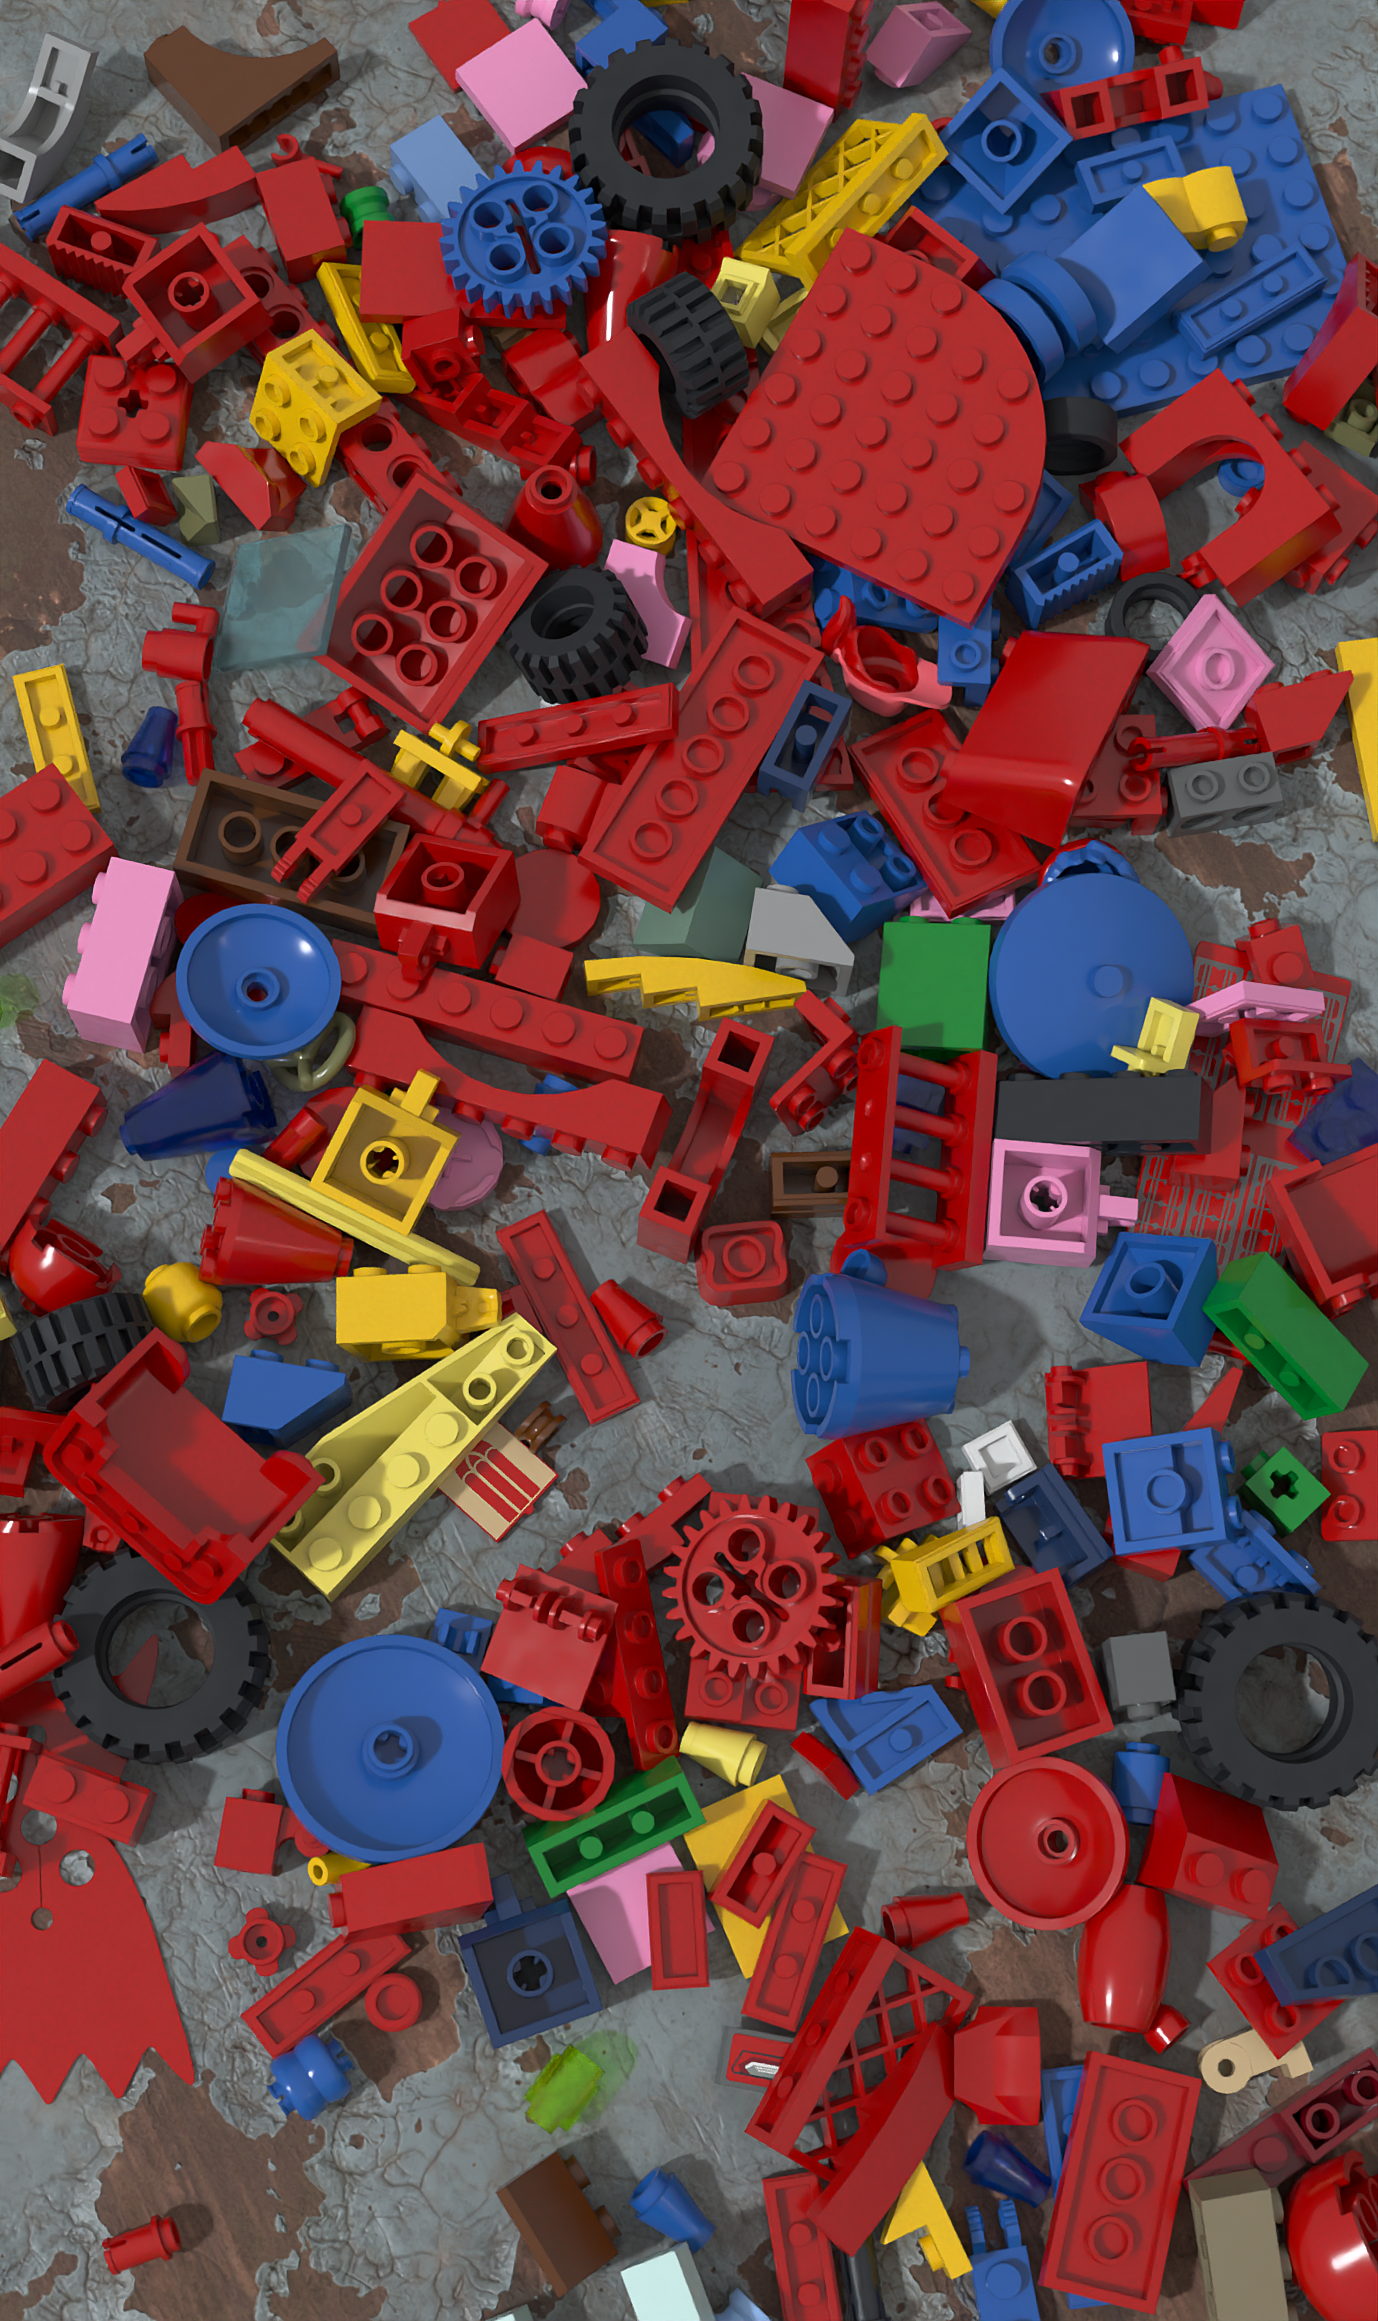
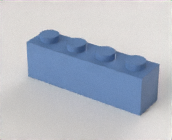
M440 114L389 145L392 167L388 169L391 181L401 195L406 196L410 194L418 205L417 211L422 222L440 223L442 219L450 218L448 202L462 203L459 191L461 186L475 191L478 188L475 176L477 173L482 174L490 181L489 177ZM509 204L507 207L513 217L514 225L522 226L520 217Z

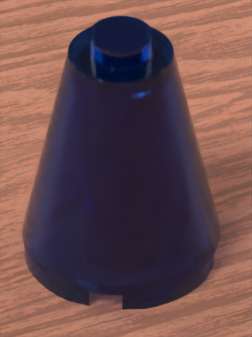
M216 1048L125 1112V1124L120 1125L119 1131L126 1150L130 1155L138 1154L144 1162L262 1145L274 1141L277 1134L269 1129L277 1126V1119L271 1097L260 1071L257 1070L251 1073L242 1061L244 1058L229 1055Z

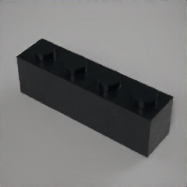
M1186 1069L1168 1070L1165 1072L1164 1077H1144L1142 1073L1126 1070L1113 1072L1111 1078H1091L1090 1075L1085 1073L1065 1072L1059 1075V1079L1039 1080L1037 1076L1031 1074H1011L1007 1076L1006 1081H996L991 1146L994 1139L1091 1147L1101 1151V1156L1211 1154L1214 1092L1202 1076H1198L1196 1072Z

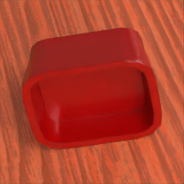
M771 1220L715 1225L701 1231L694 1247V1259L700 1296L709 1305L723 1307L770 1302L783 1298L791 1288L788 1244L785 1233L778 1223Z

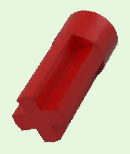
M303 1106L260 1157L290 1171L328 1129V1125L316 1112L307 1106Z

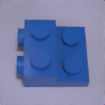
M1209 1427L1102 1444L1116 1555L1123 1557L1172 1549L1183 1551L1236 1543L1234 1530L1243 1529V1512L1239 1497L1237 1495L1229 1496L1226 1474H1232L1236 1471L1235 1455L1231 1441H1221L1219 1431Z

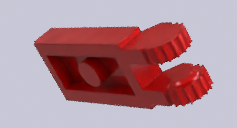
M365 758L295 836L296 842L276 863L271 876L281 884V882H284L294 874L307 853L311 854L321 864L301 884L296 896L304 904H309L328 884L333 874L338 876L407 798V792Z

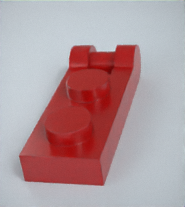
M354 686L341 692L330 703L302 717L356 752L377 742L388 732V728L380 715H373L369 709V697ZM351 717L356 726L353 730L343 734L338 723ZM260 741L234 754L235 761L247 780L287 791L314 776Z

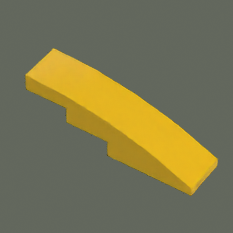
M635 956L584 961L587 997L640 989L643 1009L696 1002L699 1022L795 1008L793 1004L806 992L805 981L752 966L700 958Z

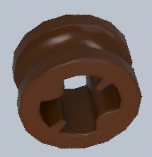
M547 1400L532 1411L514 1434L516 1440H526L529 1442V1451L533 1455L539 1453L556 1436L567 1421L563 1414L559 1416L552 1414V1404Z

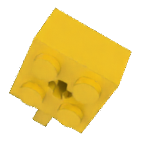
M421 1068L418 1070L407 1093L394 1088L391 1096L367 1084L359 1087L308 1187L407 1237L419 1221L462 1136V1133L435 1120L440 1110L429 1105L441 1078ZM388 1147L396 1153L393 1160L398 1159L399 1166H392L386 1172H382L376 1166L380 1159L374 1160L373 1155L374 1152H382Z
M412 1265L408 1267V1274L387 1275V1270L384 1268H357L353 1270V1277H336V1344L362 1363L444 1359L470 1342L469 1332L501 1326V1294L496 1289L461 1286L447 1272H441V1267L438 1265Z

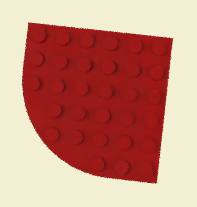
M846 226L700 484L708 493L730 509L757 522L783 529L796 546L972 630L1019 546L1034 515L1042 490L1047 432L1044 406L1038 381L1028 355L1016 334L1002 316L980 294L939 268Z

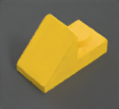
M921 2160L890 2207L879 2241L883 2245L888 2244L923 2226L927 2235L919 2238L918 2241L932 2271L935 2272L943 2268L945 2275L953 2280L973 2270L928 2171Z

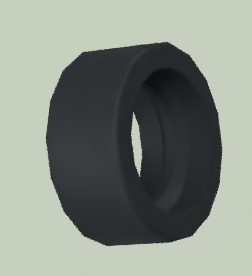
M1079 396L1043 400L1047 432L1044 469L1049 474L1075 476L1093 473L1109 466L1117 458L1118 416L1110 405L1097 399Z
M1165 572L1143 573L1129 579L1115 593L1104 623L1105 635L1130 637L1126 630L1125 617L1128 610L1141 600H1159L1170 604L1181 614L1185 621L1201 598L1198 592L1182 578ZM1150 649L1142 676L1149 677L1146 671L1162 650Z

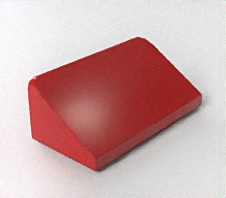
M763 1799L707 1893L706 1899L753 1927L760 1929L817 1829L771 1800Z

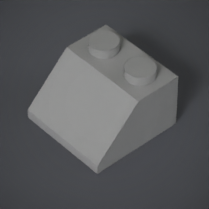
M773 884L767 886V889L756 887L743 965L805 981L806 991L809 989L815 993L846 997L855 955L810 896L800 895L797 889L787 885Z

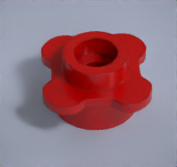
M1199 550L1182 559L1180 564L1184 570L1174 575L1184 579L1195 590L1217 578Z
M267 1288L254 1290L249 1298L252 1305L250 1320L244 1324L246 1336L252 1341H259L262 1338L277 1340L281 1346H288L294 1343L298 1336L295 1329L296 1317L303 1310V1302L300 1296L296 1293L284 1295L279 1292H269ZM272 1312L278 1313V1320L270 1321L268 1319L269 1314Z
M260 1907L253 1908L246 1914V1924L240 1930L239 1935L229 1940L228 1951L232 1958L237 1960L245 1959L253 1964L257 1974L260 1976H272L279 1969L278 1960L285 1949L295 1944L296 1932L292 1926L279 1925L270 1919L266 1909ZM261 1936L266 1937L268 1940L264 1948H260L257 1945V1939Z

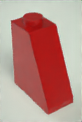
M484 1842L342 1874L335 1884V1893L327 1894L330 1924L332 1928L341 1927L343 1943L478 1922L493 1901Z

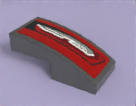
M724 2025L714 2084L765 2093L795 2038ZM842 2069L834 2071L826 2084L829 2102L838 2098Z

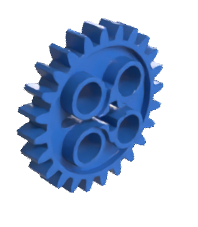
M520 160L515 161L513 173L506 174L499 164L494 165L495 178L490 181L482 174L477 173L475 176L478 188L474 191L468 187L461 186L459 191L462 203L448 202L450 218L442 219L440 222L443 237L439 238L442 259L446 274H451L456 291L465 288L467 300L470 304L483 297L486 313H491L498 304H502L506 318H511L516 307H523L525 315L528 319H531L535 306L540 304L549 315L553 314L552 300L557 298L569 306L573 304L570 290L575 288L586 293L589 290L586 275L599 277L600 267L598 260L606 259L607 257L605 241L608 240L606 222H604L602 205L595 204L593 189L590 187L582 190L580 177L577 174L564 181L562 166L557 165L549 175L544 174L542 161L540 160L536 161L531 172H524ZM509 204L516 205L526 239L530 246H532L534 259L540 270V273L537 275L531 272L521 238L515 232L513 217L507 207ZM546 208V210H544V211H540V212H535V211H534V210H536V209ZM488 225H497L494 228H485ZM553 250H564L560 253L550 254ZM507 266H514V268L510 270H500Z

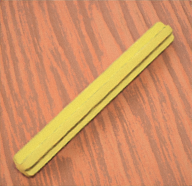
M240 1149L236 1153L229 1167V1174L232 1177L243 1179L411 1266L420 1264L438 1265L441 1267V1272H447L461 1286L473 1287L480 1274V1267L477 1264L413 1232L405 1237L308 1187L311 1181L246 1149Z

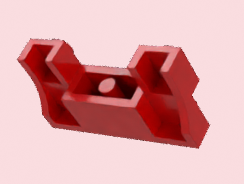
M711 1491L708 1511L720 1517L719 1500L722 1499L732 1501L739 1510L741 1495ZM754 1497L759 1507L762 1497ZM778 1503V1510L784 1503ZM797 1505L796 1520L804 1514L814 1516L817 1520L810 1535L818 1532L820 1508ZM756 1533L746 1537L742 1544V1554L747 1556L746 1561H750L756 1557L760 1549V1540ZM796 1569L789 1571L782 1581L783 1594L787 1599L793 1597L800 1589L801 1578ZM744 1575V1581L752 1589L749 1596L767 1601L782 1620L786 1622L789 1619V1613L780 1604L770 1600L756 1588L754 1583L757 1578ZM755 1613L747 1622L746 1632L751 1642L758 1640L764 1632L765 1623L760 1613ZM691 1658L684 1718L723 1722L790 1733L796 1731L804 1665L795 1664L789 1658H786L787 1675H775L768 1665L765 1680L752 1679L748 1668L743 1678L738 1679L729 1677L728 1664L721 1672H716L708 1669L709 1660Z

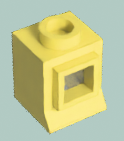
M724 257L720 274L711 291L731 318L743 346L755 349L781 297L770 269Z

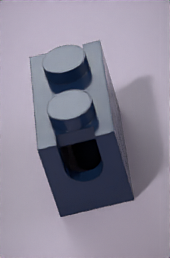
M804 679L759 769L756 792L768 797L773 788L782 797L793 799L792 808L804 813L848 725L853 701ZM812 706L829 712L833 716L831 722L810 714Z

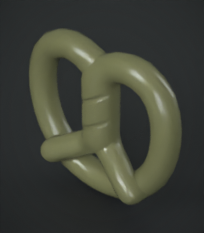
M336 1011L328 1027L310 1045L285 1057L264 1060V1063L270 1068L275 1080L284 1088L294 1092L316 1090L329 1082L347 1061L355 1043L356 1027L348 1015ZM338 1028L340 1035L336 1047L325 1063L313 1072L315 1057L318 1055L332 1029ZM287 1067H297L298 1075L291 1073Z

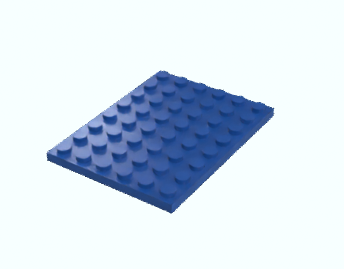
M1282 84L1208 101L1209 108L1125 126L1115 131L1071 141L1004 215L951 164L936 167L906 200L909 208L912 205L917 207L979 256L1000 279L1002 269L1027 250L1042 252L1055 260L1110 211L1094 215L1090 214L1074 173L1077 161L1171 134L1187 175L1208 168L1231 166L1248 220L1242 238L1238 239L1234 246L1219 252H1211L1208 248L1196 249L1214 272L1121 353H1115L1106 344L1097 349L1091 343L1077 356L1065 359L1062 369L1046 383L1039 386L1042 401L1057 397L1074 396L1097 399L1110 405L1117 413L1118 419L1169 406L1217 368L1222 371L1230 383L1239 378L1246 387L1287 377L1292 374L1328 316L1340 290L1347 264ZM1299 240L1327 276L1328 280L1325 287L1201 361L1172 323L1175 314Z

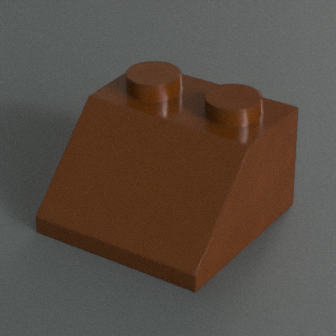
M556 2149L498 2187L496 2194L558 2298H560L619 2254L618 2248L613 2241L622 2236V2233L604 2204L596 2210L591 2206L582 2191L591 2182L574 2154L563 2159L558 2149Z

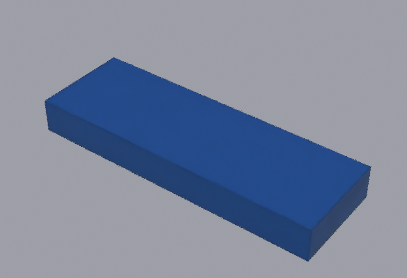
M1297 240L1176 313L1172 323L1199 359L1203 361L1325 287L1328 278L1302 243Z

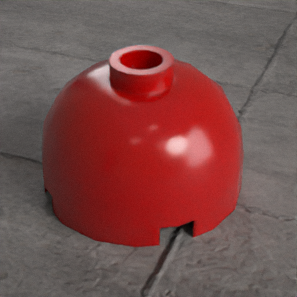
M33 1214L29 1217L17 1234L9 1250L8 1268L12 1283L22 1294L19 1302L25 1309L38 1317H42L77 1301L112 1292L122 1278V1275L114 1262L107 1270L104 1265L95 1259V1257L101 1256L103 1250L81 1233L58 1220L51 1218L46 1226H42L39 1224L40 1215Z
M551 1706L530 1714L513 1728L503 1748L501 1771L509 1795L524 1812L542 1821L567 1822L591 1811L604 1800L614 1779L615 1754L608 1735L593 1717L569 1707Z

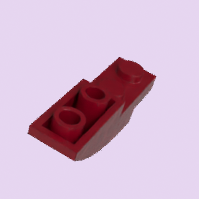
M1367 2047L1336 2066L1218 2146L1219 2150L1183 2175L1181 2187L1189 2199L1188 2180L1255 2168L1269 2188L1276 2187L1306 2164L1315 2163L1378 2116V2057L1373 2049Z

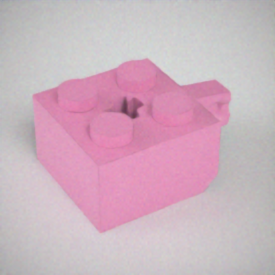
M994 1139L990 1154L983 1259L1089 1268L1096 1257L1097 1236H1106L1108 1234V1226H1135L1138 1216V1199L1110 1196V1186L1100 1184L1101 1151L1085 1146ZM1035 1196L1044 1197V1205L1050 1207L1048 1212L1039 1211L1038 1205L1032 1203Z

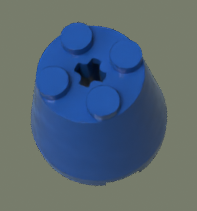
M841 1273L810 1275L801 1290L794 1316L793 1330L795 1333L801 1334L797 1345L798 1369L791 1371L795 1411L804 1434H814L823 1440H837L941 1414H952L955 1407V1392L958 1379H966L970 1369L969 1349L967 1346L959 1345V1314L957 1307L954 1304H941Z

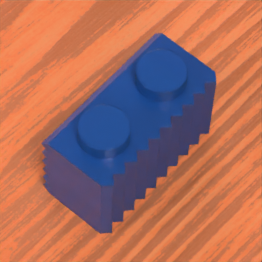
M1096 518L1011 568L1010 576L1005 586L1006 589L1004 590L1005 594L1027 627L1036 630L1038 624L1045 625L1047 619L1053 620L1055 614L1062 615L1063 610H1070L1072 604L1079 605L1080 600H1087L1089 594L1096 595L1097 590H1104L1106 584L1113 585L1123 558V552L1103 523Z

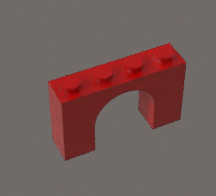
M1217 368L1121 441L1118 446L1137 474L1143 473L1146 476L1158 502L1200 470L1220 460L1243 458L1257 462L1264 467V486L1256 504L1245 516L1199 550L1211 571L1241 608L1343 532L1334 515L1341 507L1323 483L1314 488L1306 477L1312 473V470L1301 454L1295 448L1286 453L1278 442L1284 438V435L1268 413H1264L1258 418L1250 408L1257 402L1245 384L1239 378L1230 383L1222 371Z
M723 1017L703 1064L700 1087L680 1141L668 1167L660 1165L639 1213L638 1246L687 1265L767 1077L775 1037Z

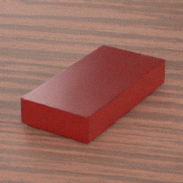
M703 1870L646 1873L652 1991L710 1987Z

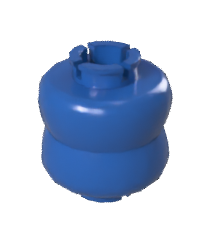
M308 2034L299 2041L293 2050L285 2052L272 2060L270 2070L276 2081L271 2085L268 2084L267 2087L274 2099H278L282 2095L285 2097L278 2102V2105L287 2117L290 2115L289 2113L297 2110L305 2121L314 2120L326 2109L328 2104L339 2101L350 2093L352 2085L345 2074L355 2067L346 2054L338 2059L337 2055L342 2053L343 2049L335 2037L325 2045L318 2034Z

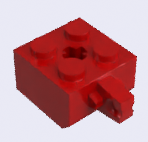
M913 205L885 236L877 232L872 237L939 268L959 279L975 292L987 282L995 278L998 279L979 256Z
M200 222L128 275L121 289L141 316L132 324L135 329L115 347L134 372L155 359L161 363L172 357L189 382L193 384L275 323L260 299L203 222Z
M421 833L414 834L377 892L374 907L381 950L398 953V960L402 964L401 974L403 977L423 980L437 961L480 969L521 900L513 851Z

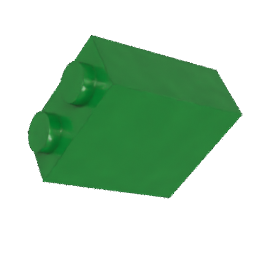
M904 916L899 918L898 922H884L876 1030L891 1025L902 1027L900 1052L935 1062H948V1059L978 1050L988 1052L991 1014L988 970L995 943L991 925H983L981 920L968 917L955 918L951 921V924L930 923L929 919L920 916Z

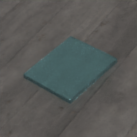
M343 523L237 545L211 670L216 673L327 654L352 533L351 526Z

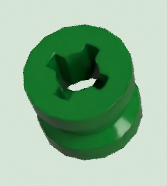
M366 186L348 193L339 203V211L341 216L345 217L346 222L350 224L349 231L353 246L357 249L362 250L364 220L397 221L392 214L388 213L389 198L387 192L381 187Z

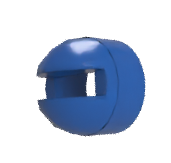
M857 1249L852 1252L845 1260L840 1272L841 1274L885 1286L888 1280L884 1262L878 1256L865 1249Z

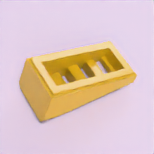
M993 1516L909 1550L890 1561L904 1607L908 1611L928 1614L1015 1569L999 1517ZM980 1539L989 1563L985 1566L982 1564L976 1542ZM959 1550L962 1551L968 1573H964L958 1554ZM940 1560L942 1562L948 1580L946 1582H944L938 1565V1561Z

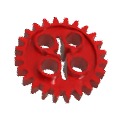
M742 1494L738 1510L732 1501L726 1499L719 1500L720 1517H717L710 1511L701 1510L699 1513L704 1525L701 1530L687 1525L683 1527L686 1536L691 1541L688 1547L672 1545L671 1547L674 1554L682 1560L680 1566L664 1567L663 1572L677 1578L676 1586L662 1591V1596L676 1599L678 1602V1606L666 1614V1618L673 1621H684L685 1625L678 1631L675 1638L683 1642L696 1640L689 1655L692 1658L701 1660L710 1654L708 1669L711 1671L721 1672L728 1664L729 1677L742 1679L748 1668L752 1679L765 1680L767 1666L769 1665L775 1675H787L786 1658H789L795 1664L805 1665L807 1664V1658L803 1650L805 1645L820 1650L824 1648L822 1640L816 1634L819 1627L836 1629L837 1625L825 1614L827 1608L843 1607V1601L830 1596V1588L845 1583V1578L829 1574L828 1568L841 1560V1557L833 1552H822L821 1549L831 1539L830 1534L820 1531L810 1535L817 1519L814 1516L804 1514L796 1520L798 1506L786 1501L778 1510L777 1498L764 1495L758 1507L753 1496ZM756 1533L760 1540L759 1552L752 1560L746 1561L742 1554V1544L746 1537ZM720 1553H724L725 1557L741 1574L757 1578L754 1583L756 1588L770 1600L780 1604L789 1613V1619L784 1622L767 1601L749 1596L752 1591L751 1587L736 1574L724 1568L718 1562L717 1556ZM796 1569L801 1578L800 1589L793 1597L787 1599L783 1594L782 1581L789 1571ZM720 1576L724 1584V1593L716 1604L711 1605L706 1595L707 1586L713 1578ZM755 1613H760L765 1623L764 1632L758 1640L751 1642L746 1632L747 1622Z

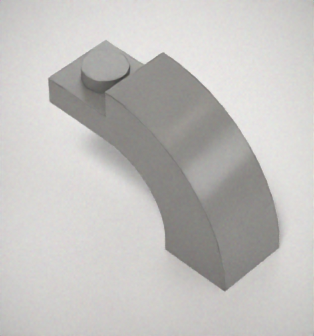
M56 32L45 34L25 101L11 124L0 132V194L19 203H27L41 194L58 174L72 151L89 112L92 99L86 97L99 54L98 51Z

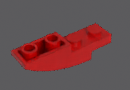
M699 1473L688 1482L682 1475L677 1477L658 1494L657 1498L662 1503L646 1518L640 1511L637 1512L615 1532L620 1539L618 1542L626 1539L640 1540L647 1576L660 1569L676 1556L671 1550L672 1545L685 1547L686 1542L674 1529L710 1498V1493L713 1489ZM600 1528L591 1536L581 1531L559 1550L558 1553L562 1556V1561L548 1573L542 1567L536 1570L601 1596L594 1553L599 1549L613 1545V1543Z

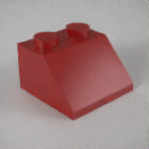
M1164 1773L1157 1810H1154L1135 1883L1224 1915L1265 1922L1279 1863L1261 1807L1175 1774Z

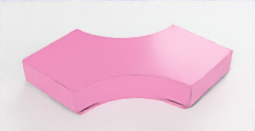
M614 539L604 570H610L616 575L618 580H621L647 627L648 636L645 638L649 643L647 653L640 657L676 670L693 620L678 612L667 596L664 586L666 556Z

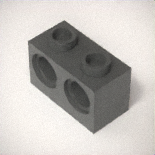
M1272 752L1169 768L1161 785H1165L1167 789L1168 807L1165 818L1170 838L1272 822L1284 801Z
M1166 1631L1110 1637L1093 1649L1098 1682L1109 1714H1118L1120 1724L1153 1720L1154 1716L1162 1715L1161 1708L1176 1700Z

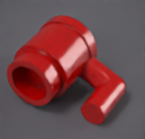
M174 602L172 622L196 626L195 632L164 628L163 631L149 629L143 643L142 669L143 671L157 673V676L160 678L180 681L197 680L200 681V684L203 682L208 683L213 667L214 639L220 622V614L213 607Z

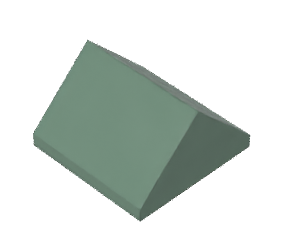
M712 846L671 914L646 901L632 948L662 957L700 958L738 964L750 925L756 887H762L764 878L716 846Z

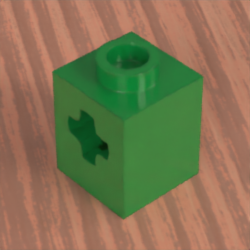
M1284 1446L1271 1457L1262 1450L1240 1471L1246 1481L1235 1491L1252 1510H1255L1270 1522L1281 1539L1292 1533L1331 1495ZM1281 1479L1288 1487L1284 1490V1495L1276 1499L1272 1496L1270 1490L1273 1488L1274 1483Z

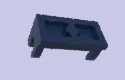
M1052 1463L1047 1464L1038 1472L1010 1488L1004 1493L1005 1498L995 1503L992 1508L1036 1574L1058 1567L1066 1592L1103 1570L1114 1555Z

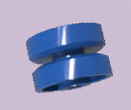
M1027 250L1021 253L1002 269L1000 279L995 278L976 291L1002 316L1016 334L1028 355L1039 386L1046 383L1062 369L1065 359L1077 356L1096 338L1098 332L1096 316L1087 296L1075 279L1058 262L1042 252Z

